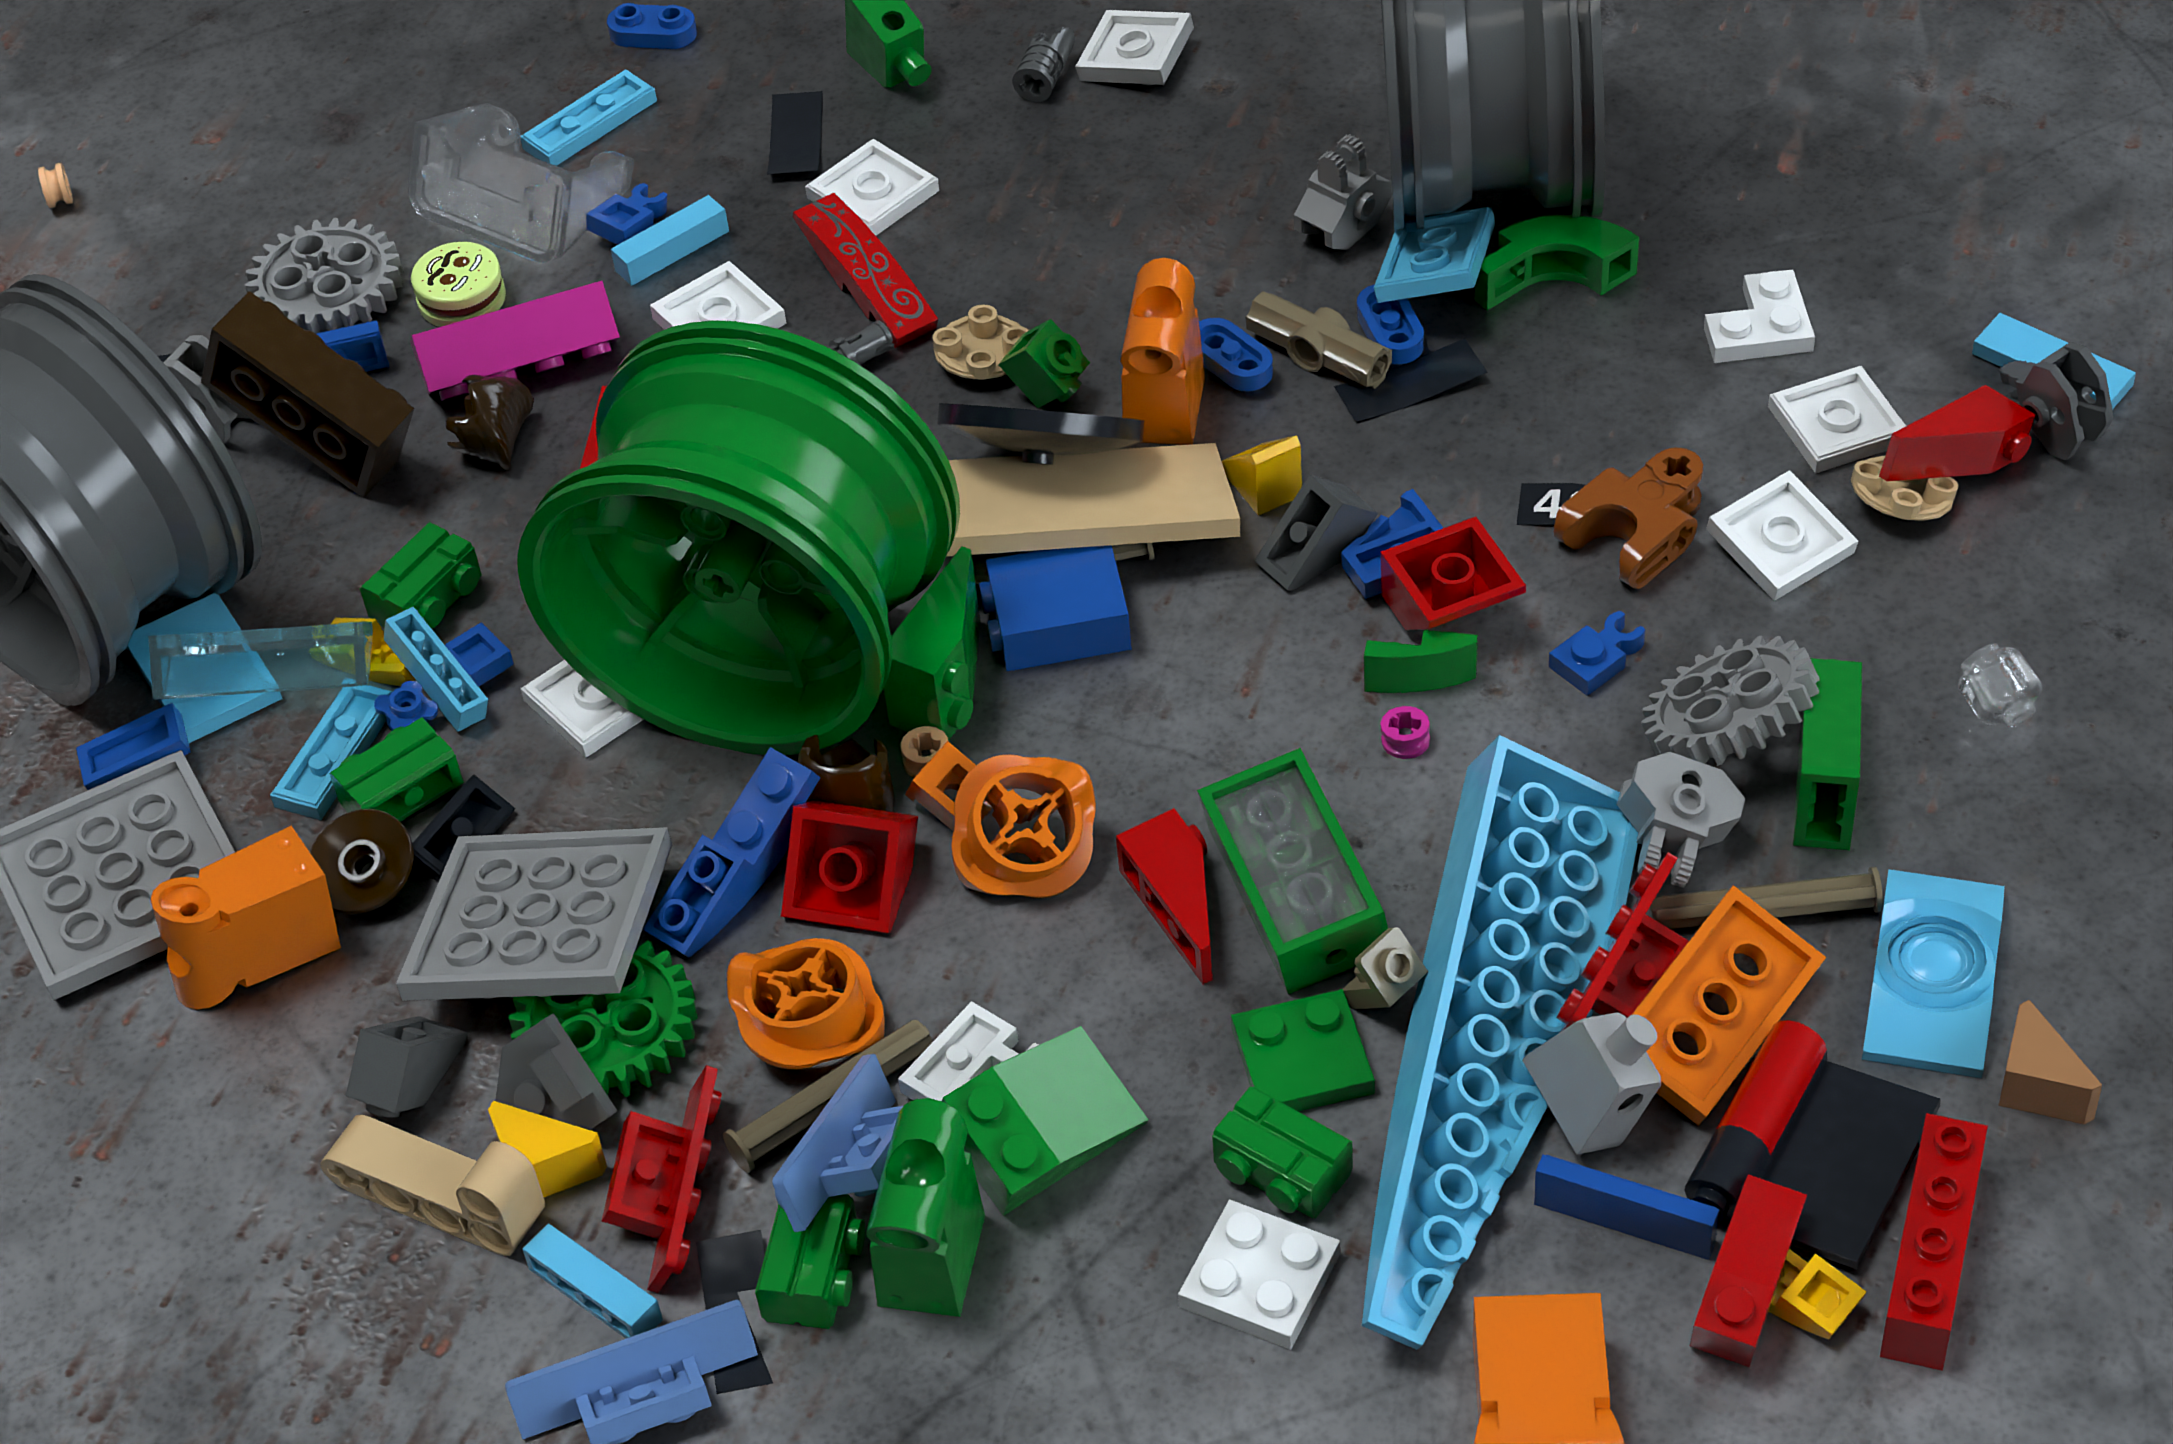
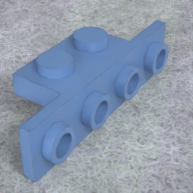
M875 1054L863 1055L773 1177L772 1183L775 1188L777 1202L785 1210L794 1232L806 1230L828 1197L850 1193L862 1197L873 1194L878 1190L897 1115L903 1106L891 1108L896 1100Z
M733 1300L509 1380L505 1384V1389L522 1440L582 1418L590 1444H620L633 1438L636 1433L666 1422L677 1423L693 1416L695 1412L711 1407L708 1392L701 1375L758 1355L743 1305L741 1301Z

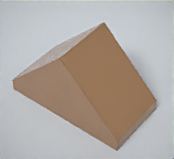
M2030 1000L2021 1003L2018 1009L1999 1106L2080 1124H2086L2094 1120L2102 1084Z

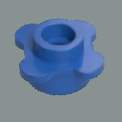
M416 681L404 682L400 688L395 689L390 695L382 694L374 702L375 711L386 716L387 725L391 730L397 727H406L421 717L428 723L429 720L434 719L438 714L437 703L428 700L423 695L422 685Z

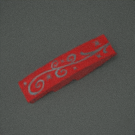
M835 193L793 212L792 217L840 290L843 291L848 288L867 319L875 317L876 320H880L886 325L893 338L894 348L937 328L938 317L909 276L861 218Z

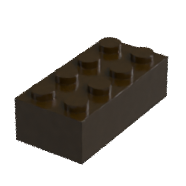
M249 291L211 330L201 383L364 498L399 460L414 407L408 404L399 392L384 387L367 375L358 363L343 358L325 345L324 341L316 333L304 330L288 319L275 304L263 301Z

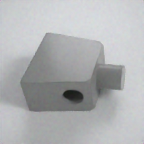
M1616 1012L1583 1018L1530 1052L1522 1060L1576 1155L1620 1146L1661 1086V1076L1646 1052L1657 1041V1032L1652 1023L1640 1015H1630L1626 1018V1016Z

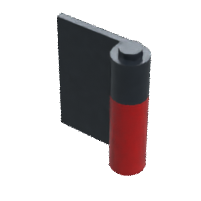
M1790 1020L1779 1021L1770 1030L1689 1177L1684 1189L1687 1199L1719 1209L1718 1221L1730 1224L1748 1174L1807 1194L1791 1246L1858 1269L1920 1147L1926 1113L1936 1115L1940 1107V1098L1827 1061L1826 1044L1817 1032L1800 1022Z

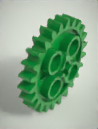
M646 941L635 950L620 993L513 997L516 1013L509 1015V1021L513 1033L510 1035L512 1040H514L554 1013L606 1094H609L610 1087L618 1086L620 1092L627 1097L630 1096V1082L637 1079L641 1084L649 1088L652 1086L649 1072L653 1069L665 1074L671 1072L668 1055L684 1058L686 1052L683 1040L694 1039L695 1037L692 1021L698 1019L695 1005L696 998L691 980L686 978L684 966L682 964L673 965L670 952L667 950L655 956L652 942Z

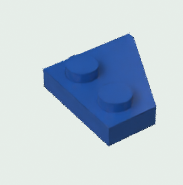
M1414 489L1406 491L1400 497L1401 507L1389 518L1380 515L1369 526L1365 535L1356 538L1341 552L1342 568L1365 599L1381 593V551L1443 529L1442 525Z

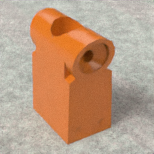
M1169 258L1153 259L1144 264L1137 273L1120 360L1123 366L1121 376L1122 418L1145 421L1143 441L1140 443L1190 445L1194 442L1205 379L1198 310L1194 307L1196 286L1194 277L1188 268L1177 260Z
M292 825L199 870V878L178 877L160 883L153 890L150 899L161 939L168 945L167 963L177 998L188 1008L198 1010L213 1007L232 994L237 984L250 987L341 948L326 876Z
M1601 1293L1474 1297L1473 1351L1479 1421L1474 1444H1625L1620 1427L1610 1409Z

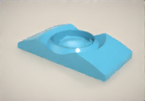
M1888 869L1862 1060L1982 1078L1993 1002L2005 886Z

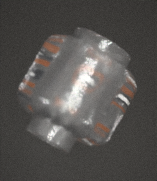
M1997 643L1989 644L1974 652L1961 664L1960 669L1963 673L1958 681L1959 692L1977 718L1985 725L1990 726L2005 722L2008 728H2012L2025 722L2036 712L2037 709L2033 703L2041 693L2042 683L2024 656L2015 647L2000 648Z

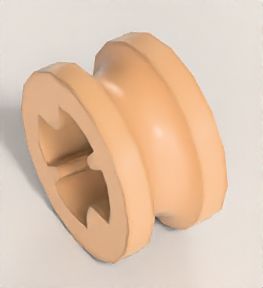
M55 164L53 170L39 167V179L48 207H56L58 201L72 204L71 188L63 164Z
M922 726L909 731L903 737L900 745L904 769L908 775L915 778L948 741L947 735L942 730L936 727ZM930 750L931 755L921 757V751Z

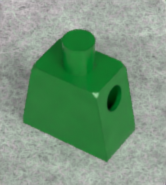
M845 0L847 53L883 87L888 88L905 80L911 86H919L929 78L932 68L924 59V29L922 23L904 0Z

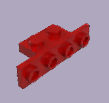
M1668 852L1657 868L1648 863L1645 865L1629 891L1630 894L1638 898L1632 909L1623 904L1605 932L1606 935L1614 939L1608 951L1598 946L1581 973L1582 977L1590 981L1586 989L1582 993L1574 988L1557 1014L1556 1018L1565 1023L1561 1031L1576 1021L1586 1018L1591 1009L1600 1015L1619 1012L1628 1018L1689 942V940L1646 915L1678 857Z
M708 1065L705 1066L689 1092L682 1127L630 1111L622 1128L602 1222L658 1239L647 1287L648 1291L655 1293L660 1292L672 1273L681 1274L690 1250L691 1241L683 1238L685 1223L690 1224L693 1221L698 1209L701 1190L694 1188L693 1185L696 1173L701 1174L704 1170L711 1149V1140L704 1138L706 1124L711 1125L713 1123L722 1096L720 1091L714 1090L718 1069Z

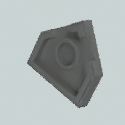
M554 1013L502 1047L496 1102L587 1130H591L618 1112Z

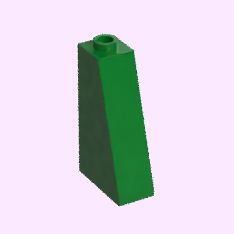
M1810 658L1820 679L1816 683L1819 694L1810 697L1813 703L1811 709L1801 711L1802 721L1800 722L1793 846L1850 851L1860 781L1862 662Z

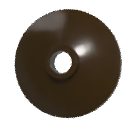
M375 809L355 810L336 818L321 831L310 850L311 855L326 876L333 910L347 914H359L375 910L394 898L406 883L414 860L413 843L407 829L394 816ZM374 862L370 870L361 875L363 867L367 863Z

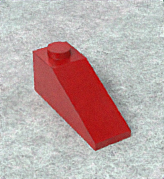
M1984 385L1892 433L1879 477L1888 482L1991 474L2011 462L2016 463L2024 457L2032 442V437L2029 433L2036 414L1991 387Z
M1175 808L1116 835L1119 871L1200 982L1205 984L1213 980L1203 856L1208 853L1205 839L1197 826L1194 824L1188 826Z
M1749 1174L1747 1175L1693 1326L1690 1347L1750 1368L1807 1194Z

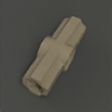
M1262 291L1252 301V306L1246 316L1247 330L1286 348L1295 364L1309 372H1317L1324 366L1366 387L1370 386L1375 389L1385 379L1387 370L1392 363L1391 349L1351 331L1343 316L1328 307L1319 308L1315 313H1312L1272 293L1268 294Z

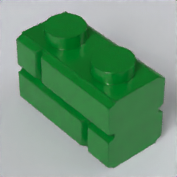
M429 522L359 589L368 617L376 619L383 628H385L386 619L411 607L418 611L430 628H434L442 621L445 611L461 595L466 596L476 588L482 573L475 548L471 542L455 534L450 535L447 530Z
M423 717L406 727L402 726L393 729L383 741L361 754H353L347 757L338 768L329 773L338 800L347 813L360 809H375L394 816L400 822L464 783L456 755L452 748L440 735L437 736L435 730Z
M1251 1086L1237 1101L1232 1112L1229 1111L1217 1125L1212 1135L1214 1163L1220 1173L1235 1184L1242 1185L1247 1181L1265 1191L1268 1199L1277 1208L1287 1213H1293L1295 1210H1298L1310 1218L1316 1219L1331 1200L1332 1194H1336L1349 1178L1353 1169V1147L1351 1140Z
M849 1194L828 1197L806 1230L794 1232L785 1210L778 1205L755 1290L761 1318L766 1322L794 1325L795 1322H798L805 1327L829 1329L831 1326L833 1327L837 1307L848 1306L853 1283L852 1272L847 1270L851 1255L859 1256L861 1254L865 1240L864 1219H857L854 1200Z

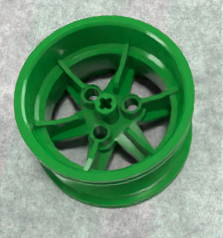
M737 321L691 322L673 326L651 335L641 341L626 355L615 371L600 400L596 416L598 460L565 476L551 487L538 504L535 513L525 527L517 554V570L526 604L547 640L578 674L615 703L662 729L702 744L766 755L770 747L783 755L799 754L805 739L812 735H818L820 749L838 743L854 733L867 720L886 684L891 670L893 655L888 612L898 605L911 600L934 580L955 539L960 518V498L950 462L927 424L892 388L851 359L810 339L772 327Z

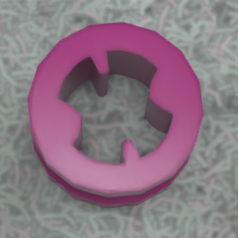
M1411 706L1395 707L1382 717L1380 723L1381 741L1383 748L1388 754L1396 758L1410 759L1422 755L1428 749L1430 744V723L1428 716L1422 710ZM1409 728L1411 729V734L1401 735L1399 729Z

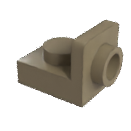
M1388 928L1355 958L1356 968L1354 973L1356 977L1343 988V991L1352 1009L1391 1007L1428 970L1400 928Z

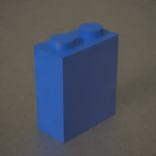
M1112 545L1039 550L986 560L988 581L979 583L984 614L994 612L995 619L987 621L992 652L1002 650L1006 671L1132 650L1129 614Z

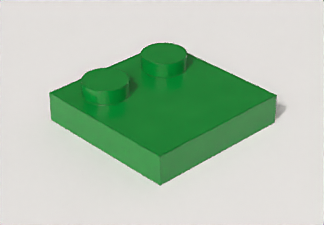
M1343 989L1231 1015L1232 1031L1251 1087L1259 1089L1298 1112L1375 1094V1079Z

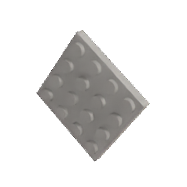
M179 750L1 828L0 889L52 1000H56L166 950L168 945L161 939L150 900L153 890L160 883L172 878H199V870L235 853V850L182 750Z
M667 827L459 836L396 982L402 1001L620 993L672 847Z

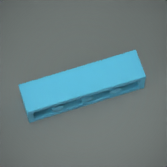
M707 195L611 248L615 271L633 286L728 233L729 227L725 209L711 196Z
M414 607L385 620L384 641L416 681L422 685V688L432 701L437 703L440 711L457 732L486 718L488 698Z
M549 1223L522 1249L529 1270L626 1339L655 1329L663 1321L656 1298Z

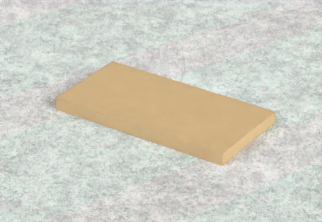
M1216 443L1114 449L1076 455H1054L1053 465L1022 462L1023 455L949 460L959 492L960 518L955 539L946 557L954 556L961 546L971 549L972 555L1240 537L1241 518Z

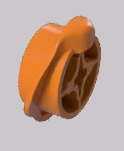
M998 755L977 764L960 784L954 803L955 823L951 850L955 871L960 881L972 890L998 896L1019 895L1031 898H1047L1063 893L1071 888L1084 874L1093 852L1092 833L1096 802L1092 780L1088 772L1075 762L1051 757L1034 758L1018 755ZM1013 789L1030 790L1042 796L1037 799L1028 800L1022 798ZM985 801L994 809L992 816L996 819L1000 828L995 839L990 843L985 837L981 824V809ZM1056 810L1061 815L1065 827V845L1062 852L1053 843L1056 837L1048 827V820ZM1039 815L1032 830L1026 828L1021 832H1015L1008 838L1015 822L1018 824H1022L1025 821L1030 822ZM1018 852L1025 854L1034 863L1037 861L1041 863L1032 865L1020 864L1005 858V856Z
M823 938L805 939L760 953H738L731 959L728 965V1000L737 1017L741 1036L751 1052L767 1064L785 1069L809 1068L823 1062L861 1053L884 1038V1008L880 997L874 989L870 971L864 960L843 943ZM841 988L844 990V992H837L836 989ZM769 1013L776 1014L773 1019L768 1017Z

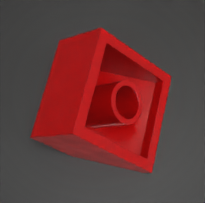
M1476 516L1381 551V595L1405 630L1431 629L1526 593V584Z
M814 800L793 806L781 917L884 933L891 932L912 872L918 816Z

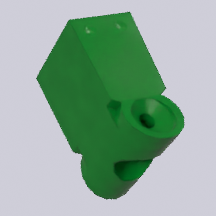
M931 1098L915 1099L906 1103L898 1112L866 1236L871 1240L870 1254L878 1307L960 1317L985 1212L971 1154L964 1151L968 1133L965 1120L956 1109L942 1101Z

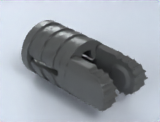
M1057 28L1050 41L1044 32L1035 34L1012 79L1015 91L1022 98L1031 102H1042L1050 97L1075 43L1074 31L1071 28Z

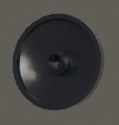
M939 403L937 424L963 437L1010 451L1023 452L1022 462L1053 465L1054 455L1098 453L1142 442L1145 421L1055 411Z

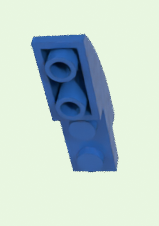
M770 747L714 838L711 840L702 834L643 930L689 958L705 946L749 902L784 857L789 848L793 806L807 801L819 782L820 777L812 770Z

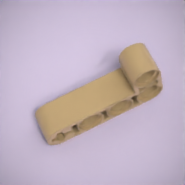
M356 1115L320 1162L324 1174L332 1182L348 1192L504 1256L511 1255L516 1250L545 1208V1200L531 1161L516 1148L499 1141L491 1142L476 1161L374 1118Z

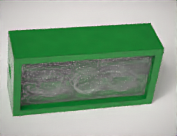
M1301 748L1198 789L1197 792L1209 831L1287 993L1291 994L1356 967L1355 958L1388 929L1385 913Z

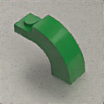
M1554 215L1519 222L1499 231L1498 250L1484 257L1474 287V301L1488 311L1522 289L1534 283L1547 280H1567L1580 283L1601 296L1637 274L1639 237L1619 225L1586 216L1572 218L1571 215Z

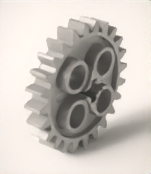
M333 218L328 227H322L318 220H314L312 229L307 231L301 226L296 225L294 228L296 235L292 237L279 233L277 237L280 244L277 246L264 244L265 256H253L254 268L246 270L249 281L245 283L247 293L250 291L263 301L275 304L288 319L304 330H310L316 334L324 330L330 331L343 326H353L354 322L358 320L364 323L371 322L370 313L372 311L385 313L387 311L385 301H393L398 298L395 288L403 286L400 274L404 273L394 241L388 242L385 231L375 234L373 224H368L359 230L356 219H352L345 227H341L338 218Z
M1758 636L1750 645L1745 646L1743 640L1738 639L1732 649L1725 651L1721 645H1718L1714 650L1713 656L1706 658L1698 654L1695 656L1696 664L1691 668L1679 666L1676 668L1679 674L1676 679L1662 680L1660 683L1664 691L1649 695L1652 705L1642 709L1645 719L1641 721V724L1656 755L1672 752L1704 764L1710 758H1714L1717 766L1722 765L1728 754L1735 753L1739 759L1745 757L1748 747L1754 745L1759 749L1766 748L1765 739L1770 735L1784 737L1786 735L1783 730L1785 724L1800 723L1802 719L1798 711L1813 707L1810 697L1819 694L1816 683L1820 679L1805 647L1799 648L1795 640L1784 644L1781 636H1777L1766 644L1763 636Z

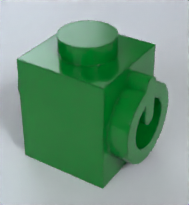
M1049 319L1025 332L998 366L1029 400L1039 408L1055 399L1059 403L1069 399L1080 388L1082 382L1078 377L1090 364V361L1083 355L1076 339L1070 334L1063 332L1052 319Z

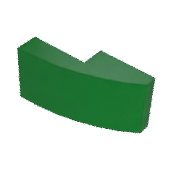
M1424 630L1421 645L1367 640L1364 652V692H1422L1442 689L1476 679L1478 635L1453 631Z

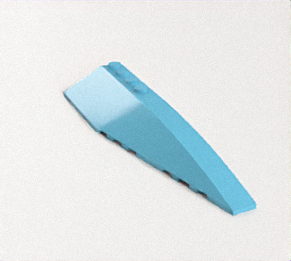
M1501 735L1467 767L1423 959V964L1428 972L1418 981L1388 1128L1372 1232L1362 1326L1416 1350L1424 1344L1454 1286L1453 1280L1460 1266L1469 1258L1476 1244L1475 1238L1483 1222L1492 1214L1500 1198L1498 1194L1505 1180L1515 1170L1548 1106L1522 1060L1530 1052L1561 1032L1565 1023L1556 1018L1561 1007L1574 988L1582 993L1586 989L1590 981L1582 977L1581 973L1597 947L1600 946L1608 951L1614 939L1606 935L1605 932L1623 904L1626 905L1638 845L1636 843L1638 837L1637 830L1617 806L1620 792ZM1591 1009L1586 1018L1591 1017L1594 1010Z

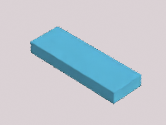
M625 69L520 136L522 148L552 169L657 102L655 88Z
M1999 313L1974 340L1972 354L2000 367L2015 360L2037 364L2068 344V342ZM2091 353L2106 373L2113 410L2133 387L2136 372ZM2093 392L2090 396L2096 400V395Z
M347 680L270 794L274 807L322 820L337 797L329 773L338 768L347 757L353 754H361L369 749L386 723V716L375 711V699L382 694L390 695L392 691Z

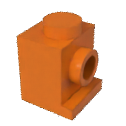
M947 741L912 780L905 795L912 801L917 800L954 832L955 802L945 795L944 791L948 789L958 791L963 779L976 764ZM987 801L982 805L981 823L993 809Z

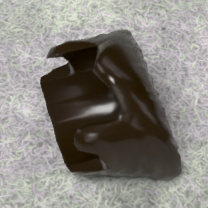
M475 374L468 375L462 380V382L471 383L468 385L469 395L464 398L465 417L453 416L448 417L446 420V429L454 433L459 442H447V445L454 451L496 464L501 469L510 471L513 446L520 427L524 425L526 418L533 409L534 398L528 387L518 379L506 376L486 377Z
M818 735L807 737L802 745L798 763L815 772L820 777V780L806 802L814 800L894 812L895 796L889 772L887 750L883 742L874 739L876 755L870 754L852 738L825 754H821Z

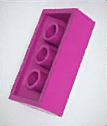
M598 281L411 335L410 343L428 395L439 392L441 401L469 393V383L462 382L468 375L475 374L486 377L506 376L517 379L515 372L517 369L534 365L536 373L565 365L562 356L581 351L583 359H588L611 352L609 343L617 341L620 336L603 281Z

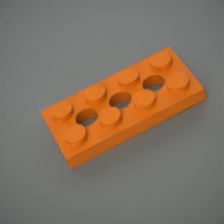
M1734 885L1632 1013V1015H1640L1649 1020L1657 1032V1041L1646 1051L1661 1076V1086L1656 1093L1698 1126L1707 1117L1768 1036L1773 1025L1780 1020L1826 959L1825 955ZM1741 953L1751 957L1757 964L1758 975L1751 976L1740 971L1734 962V954ZM1711 992L1721 996L1728 1005L1729 1013L1727 1015H1719L1712 1012L1704 1002L1703 993ZM1683 1032L1690 1035L1697 1043L1698 1054L1688 1055L1681 1052L1674 1044L1673 1033Z

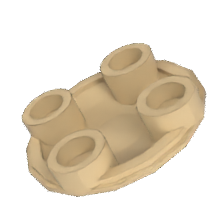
M976 305L969 310L968 316L953 321L946 327L937 329L932 336L933 350L936 361L950 373L962 378L978 380L998 378L1006 375L998 364L1019 338L1029 330L1013 320L997 315V310L990 305Z
M1885 456L1858 461L1855 464L1851 477L1854 492L1867 505L1883 514L1903 520L1925 521L1940 518L1952 508L1958 489V484L1952 477L1887 482L1879 477Z

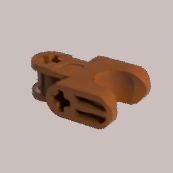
M1674 447L1657 453L1632 477H1628L1614 467L1607 468L1561 506L1555 519L1554 537L1573 549L1582 548L1593 539L1604 536H1614L1626 540L1627 542L1624 543L1620 551L1619 579L1634 589L1643 588L1682 555L1696 535L1698 523L1692 516L1701 507L1702 494L1697 486L1702 480L1703 475L1701 458L1691 450Z

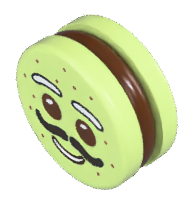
M452 242L433 248L416 262L411 273V283L416 295L419 311L425 320L438 327L498 311L505 300L506 290L501 276L499 261L490 249L477 243Z

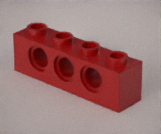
M1926 1113L1880 1351V1357L1943 1371L1988 1125Z

